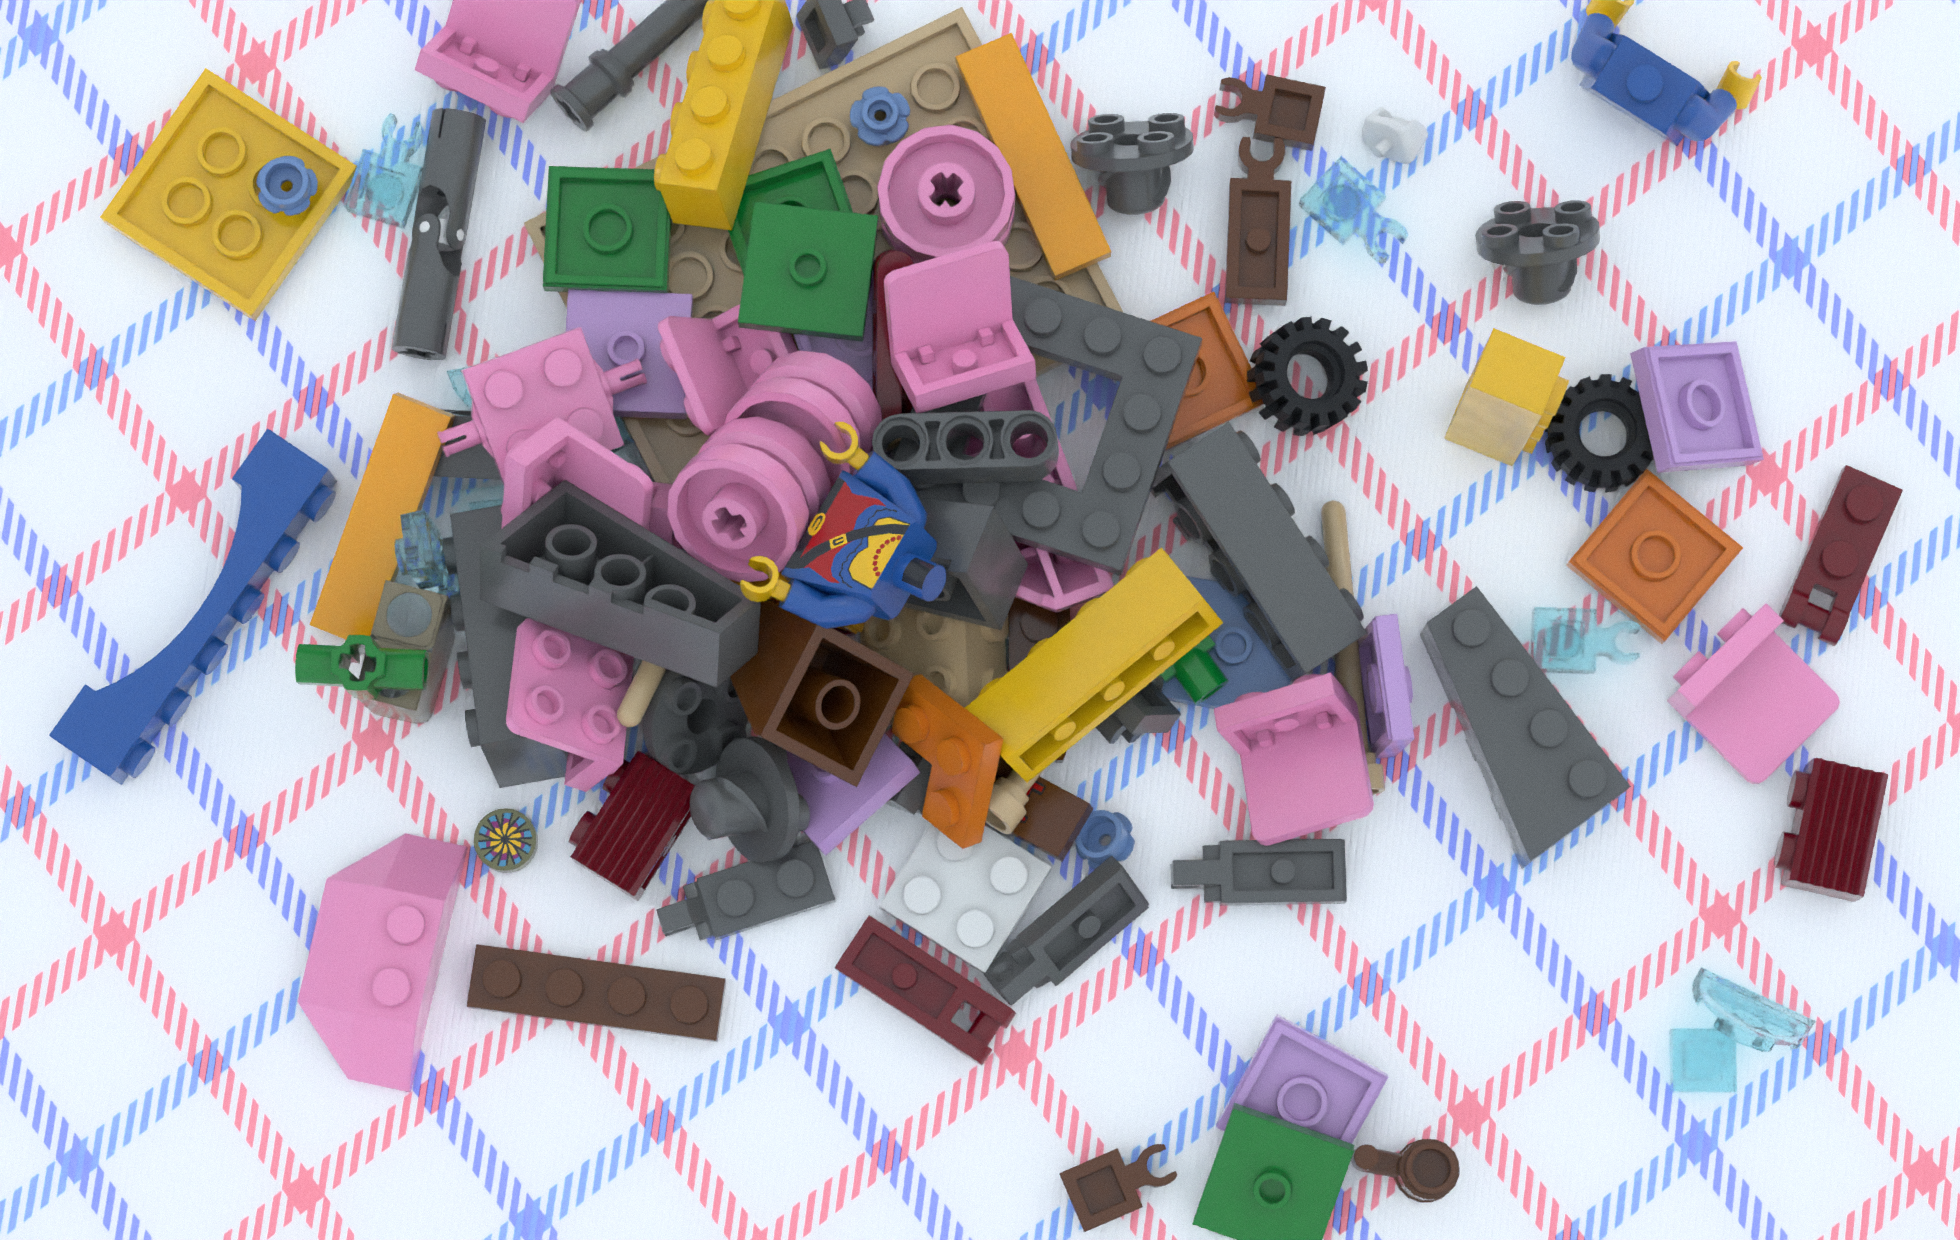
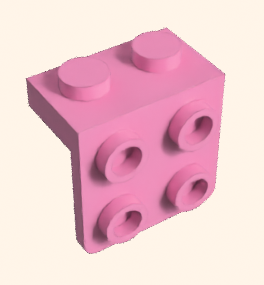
M453 0L446 25L420 50L414 70L433 79L440 87L446 90L460 92L487 105L497 115L514 118L524 123L550 95V90L555 85L581 0Z
M987 242L899 268L886 275L884 291L891 365L916 413H924L1036 379L1035 359L1012 318L1009 254L1002 242Z
M740 304L713 319L669 316L658 323V330L662 337L660 342L661 353L668 366L677 373L686 395L684 398L686 413L691 422L707 436H711L715 430L724 426L728 412L749 391L750 386L778 357L798 351L790 333L739 328Z
M556 416L529 438L518 440L506 454L503 465L505 479L503 503L501 506L502 528L563 480H567L649 530L653 496V483L649 476L637 465L628 463L596 442L589 434L577 430Z
M1767 603L1753 616L1742 608L1717 633L1725 642L1722 647L1709 659L1698 651L1673 676L1681 687L1666 700L1751 784L1764 782L1838 709L1840 704L1836 692L1774 632L1784 620Z
M530 618L525 619L517 627L506 724L509 730L517 735L568 752L564 785L587 792L605 777L615 773L623 764L627 727L618 721L617 711L632 682L634 657Z
M1331 672L1324 675H1304L1297 678L1291 685L1265 693H1246L1237 697L1233 703L1214 708L1217 731L1240 755L1253 837L1261 845H1272L1366 817L1372 812L1374 801L1357 702Z

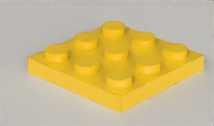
M205 68L100 218L117 232L256 321L360 171L355 164ZM282 156H294L303 160L304 167L313 170L318 181L317 192L314 196L310 197L309 207L302 213L288 216L282 211L277 214L268 211L263 207L258 198L261 190L257 186L256 181L260 170L271 160ZM286 181L282 184L281 189L288 192L292 189L293 184Z

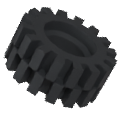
M1312 316L1301 317L1294 323L1290 321L1259 343L1261 347L1253 352L1249 360L1255 366L1247 371V382H1256V388L1249 392L1251 401L1253 403L1262 399L1266 407L1258 413L1264 420L1274 415L1278 419L1274 428L1282 432L1290 427L1294 428L1293 435L1304 436L1311 431L1313 435L1324 432L1347 418L1348 414L1356 410L1362 402L1357 397L1365 393L1368 381L1360 380V376L1368 371L1367 361L1356 362L1354 355L1362 351L1358 341L1350 346L1343 341L1350 333L1343 326L1334 331L1329 330L1332 320L1320 318L1315 323H1312ZM1309 355L1318 360L1323 366L1328 381L1326 390L1321 397L1314 399L1305 398L1293 389L1287 377L1288 364L1293 356Z
M1601 374L1597 380H1591L1589 376L1581 379L1575 387L1570 386L1565 391L1556 415L1552 417L1548 428L1545 429V432H1548V438L1545 441L1546 452H1551L1554 457L1551 462L1556 472L1562 469L1567 474L1565 481L1574 486L1576 482L1584 484V491L1595 492L1597 488H1605V493L1616 491L1621 485L1627 487L1643 474L1654 459L1639 391L1637 392L1631 388L1632 380L1622 377L1617 382L1611 380L1612 374ZM1599 411L1609 412L1622 421L1626 429V443L1622 450L1614 455L1600 456L1590 452L1583 445L1580 438V424L1589 414Z

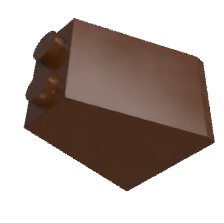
M766 600L761 601L758 653L732 674L730 679L754 734L857 787L915 673L833 628L826 629L780 608L778 604Z

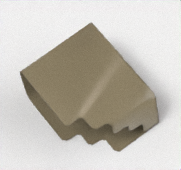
M385 580L370 636L381 648L428 651L433 647L432 653L428 652L429 677L426 691L409 690L404 695L396 698H388L379 694L376 699H358L373 714L414 724L428 722L432 717L456 635L454 633L451 613V600L448 595ZM405 593H415L422 596L429 603L432 613L430 624L426 630L413 637L398 635L391 629L387 620L389 605L396 597ZM366 654L360 671L359 681L365 680V671L374 672L376 664Z

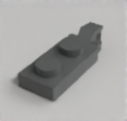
M1289 839L1268 846L1261 845L1257 840L1219 841L1218 845H1203V860H1173L1172 864H1170L1171 889H1204V903H1219V906L1345 904L1347 902L1345 839Z
M808 842L791 848L784 857L764 863L749 861L699 877L696 882L683 886L687 899L656 909L662 932L666 937L696 927L700 941L712 937L719 940L834 903L836 900L820 850L813 842Z
M1111 856L1016 936L1017 939H1013L1006 947L1007 951H1003L983 974L995 991L1011 1006L1033 987L1037 989L1050 981L1056 987L1149 908V902L1124 867Z

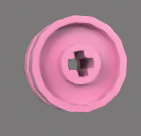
M955 125L923 128L900 141L885 160L877 187L882 232L892 250L906 253L916 264L991 241H1000L1004 246L1007 244L1015 217V191L1012 170L995 144L977 131ZM944 198L953 199L957 203L953 207H950L946 200L941 206L936 204Z
M797 351L778 357L761 373L750 386L749 391L728 412L724 425L733 419L757 416L784 423L806 438L823 459L832 489L842 470L853 475L855 468L849 463L834 464L828 461L822 454L820 441L826 444L834 453L847 451L852 442L850 437L834 426L835 422H845L856 431L859 441L858 447L868 454L874 451L872 446L873 433L882 421L881 407L870 385L850 365L826 353Z
M758 416L733 419L715 430L703 444L699 453L678 474L668 493L667 515L676 540L688 555L727 579L737 582L741 580L747 582L763 581L769 577L764 572L751 568L748 565L749 559L755 556L767 557L775 563L778 572L782 571L829 494L831 483L823 459L806 438L784 423Z

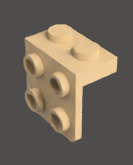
M903 607L899 615L891 620L872 616L865 622L862 633H860V644L915 673L913 676L923 675L964 708L978 697L986 684L1008 673L1005 643L1009 632L1008 617L1004 622L1002 630ZM895 713L888 726L893 725Z

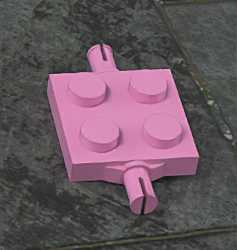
M577 327L461 370V373L472 399V420L442 432H437L440 443L465 435L463 439L442 446L446 457H450L452 454L482 444L483 448L493 457L504 485L505 470L503 465L510 448L518 440L529 438L556 416L577 430L589 434L596 442L610 451L624 446L613 416L612 395L647 384L644 373L620 380L623 376L642 370L641 363L637 358L634 361L603 372V369L591 356L581 327Z

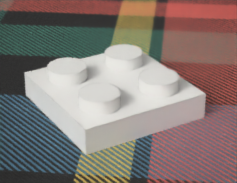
M930 824L879 904V909L976 970L985 973L994 962L1050 873L1052 866L986 825L982 841L962 849Z

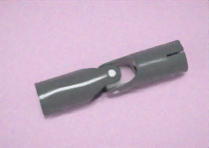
M439 108L432 111L412 228V242L407 255L391 347L394 352L424 360L446 359L462 267L461 256L467 236L486 127V119L472 112L450 108ZM448 206L450 212L449 219L438 218L442 210Z

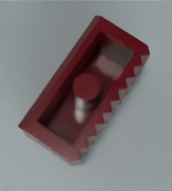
M637 750L630 762L624 759L623 764L616 772L607 776L602 790L610 795L598 814L595 815L589 810L586 811L575 826L568 840V843L576 847L570 858L592 874L639 901L691 818L690 796L695 785Z
M1813 758L1805 764L1803 772L1794 771L1786 803L1787 807L1796 809L1791 833L1782 831L1774 858V868L1783 869L1782 886L1856 902L1864 897L1888 774L1848 764H1840L1835 761H1827L1822 758Z

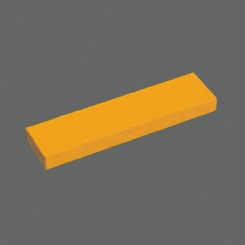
M1012 32L955 56L956 65L989 138L999 148L1012 170L1015 195L1054 281L1110 258L1112 251Z
M399 392L392 395L309 625L345 640L348 635H371L385 580L392 582L396 580L443 451L442 446L446 443H440L437 432L450 429L456 415Z

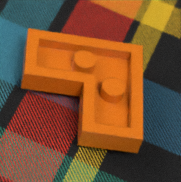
M923 675L913 676L895 711L891 733L932 764L922 817L964 849L982 841L1004 738Z

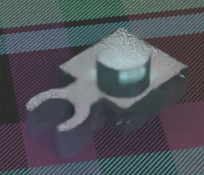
M390 113L382 124L381 134L384 145L381 154L366 149L362 150L344 207L347 212L405 229L420 186L422 167L409 163V159L421 148L425 139V131L421 122L416 121L414 132L409 139L400 141L393 138V132L398 120L395 114Z
M1342 156L1335 161L1299 200L1298 206L1341 245L1344 246L1356 233L1364 240L1365 248L1370 257L1380 264H1385L1390 255L1377 244V236L1383 233H1390L1402 244L1408 238V232L1400 222L1392 218L1382 217L1376 212L1384 204L1387 196Z
M425 510L401 514L403 538L395 539V554L401 574L403 576L410 575L420 589L444 595L457 593V586L447 571L442 536L437 526Z
M1534 607L1531 618V657L1544 673L1593 674L1596 671V656H1604L1616 664H1633L1640 658V653L1622 652L1616 646L1615 639L1619 633L1637 634L1640 631L1641 625L1633 621H1620L1611 627L1601 628L1597 627V609Z

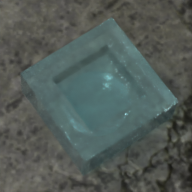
M1670 1029V1093H1736V1029Z

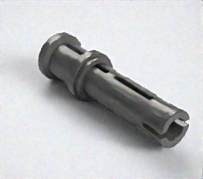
M708 0L664 1L609 51L605 49L596 50L588 56L590 64L565 86L560 84L554 86L550 90V94L556 104L577 127L584 132L589 131L594 126L593 118L616 97L626 98L632 92V87L635 86L633 78L703 17L704 7Z

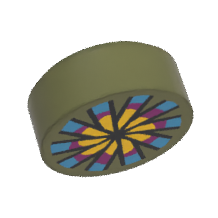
M508 808L497 809L485 815L478 823L474 833V848L481 861L490 869L501 873H512L525 868L533 860L538 849V834L533 823L523 813Z

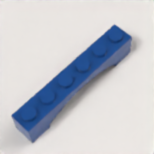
M268 428L232 477L234 483L241 490V505L237 528L223 569L200 609L185 628L162 651L133 673L96 691L85 684L49 734L51 738L120 785L124 783L128 776L132 778L138 777L147 767L156 750L151 745L153 740L165 724L172 727L180 720L192 700V696L187 692L201 673L209 675L217 668L228 650V644L224 642L237 622L245 624L253 617L264 599V593L260 589L274 570L277 573H282L290 565L300 548V542L296 540L309 520L315 523L318 522L327 513L336 497V492L332 488L337 480L330 470Z

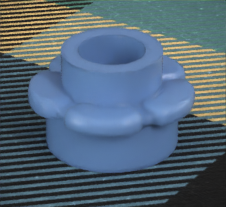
M872 87L862 93L860 101L857 100L852 104L850 123L854 128L858 129V137L866 144L872 146L888 145L902 139L908 131L909 124L906 119L910 115V107L907 100L900 93L892 94L886 87ZM878 111L885 112V120L877 121L874 117L875 113Z
M282 156L271 160L260 170L256 183L261 190L258 195L259 201L265 209L277 214L282 211L288 216L302 213L309 207L310 197L314 196L317 192L318 181L313 170L304 167L303 160L294 156ZM286 181L293 184L292 189L288 192L281 189L282 184Z
M1106 810L1091 812L1075 840L1079 857L1084 860L1087 859L1088 865L1093 869H1096L1111 856L1117 861H1125L1131 855L1135 845V840L1130 834L1133 830L1132 823L1125 815L1119 812L1111 813ZM1105 836H1110V843L1103 846L1101 844L1102 839Z

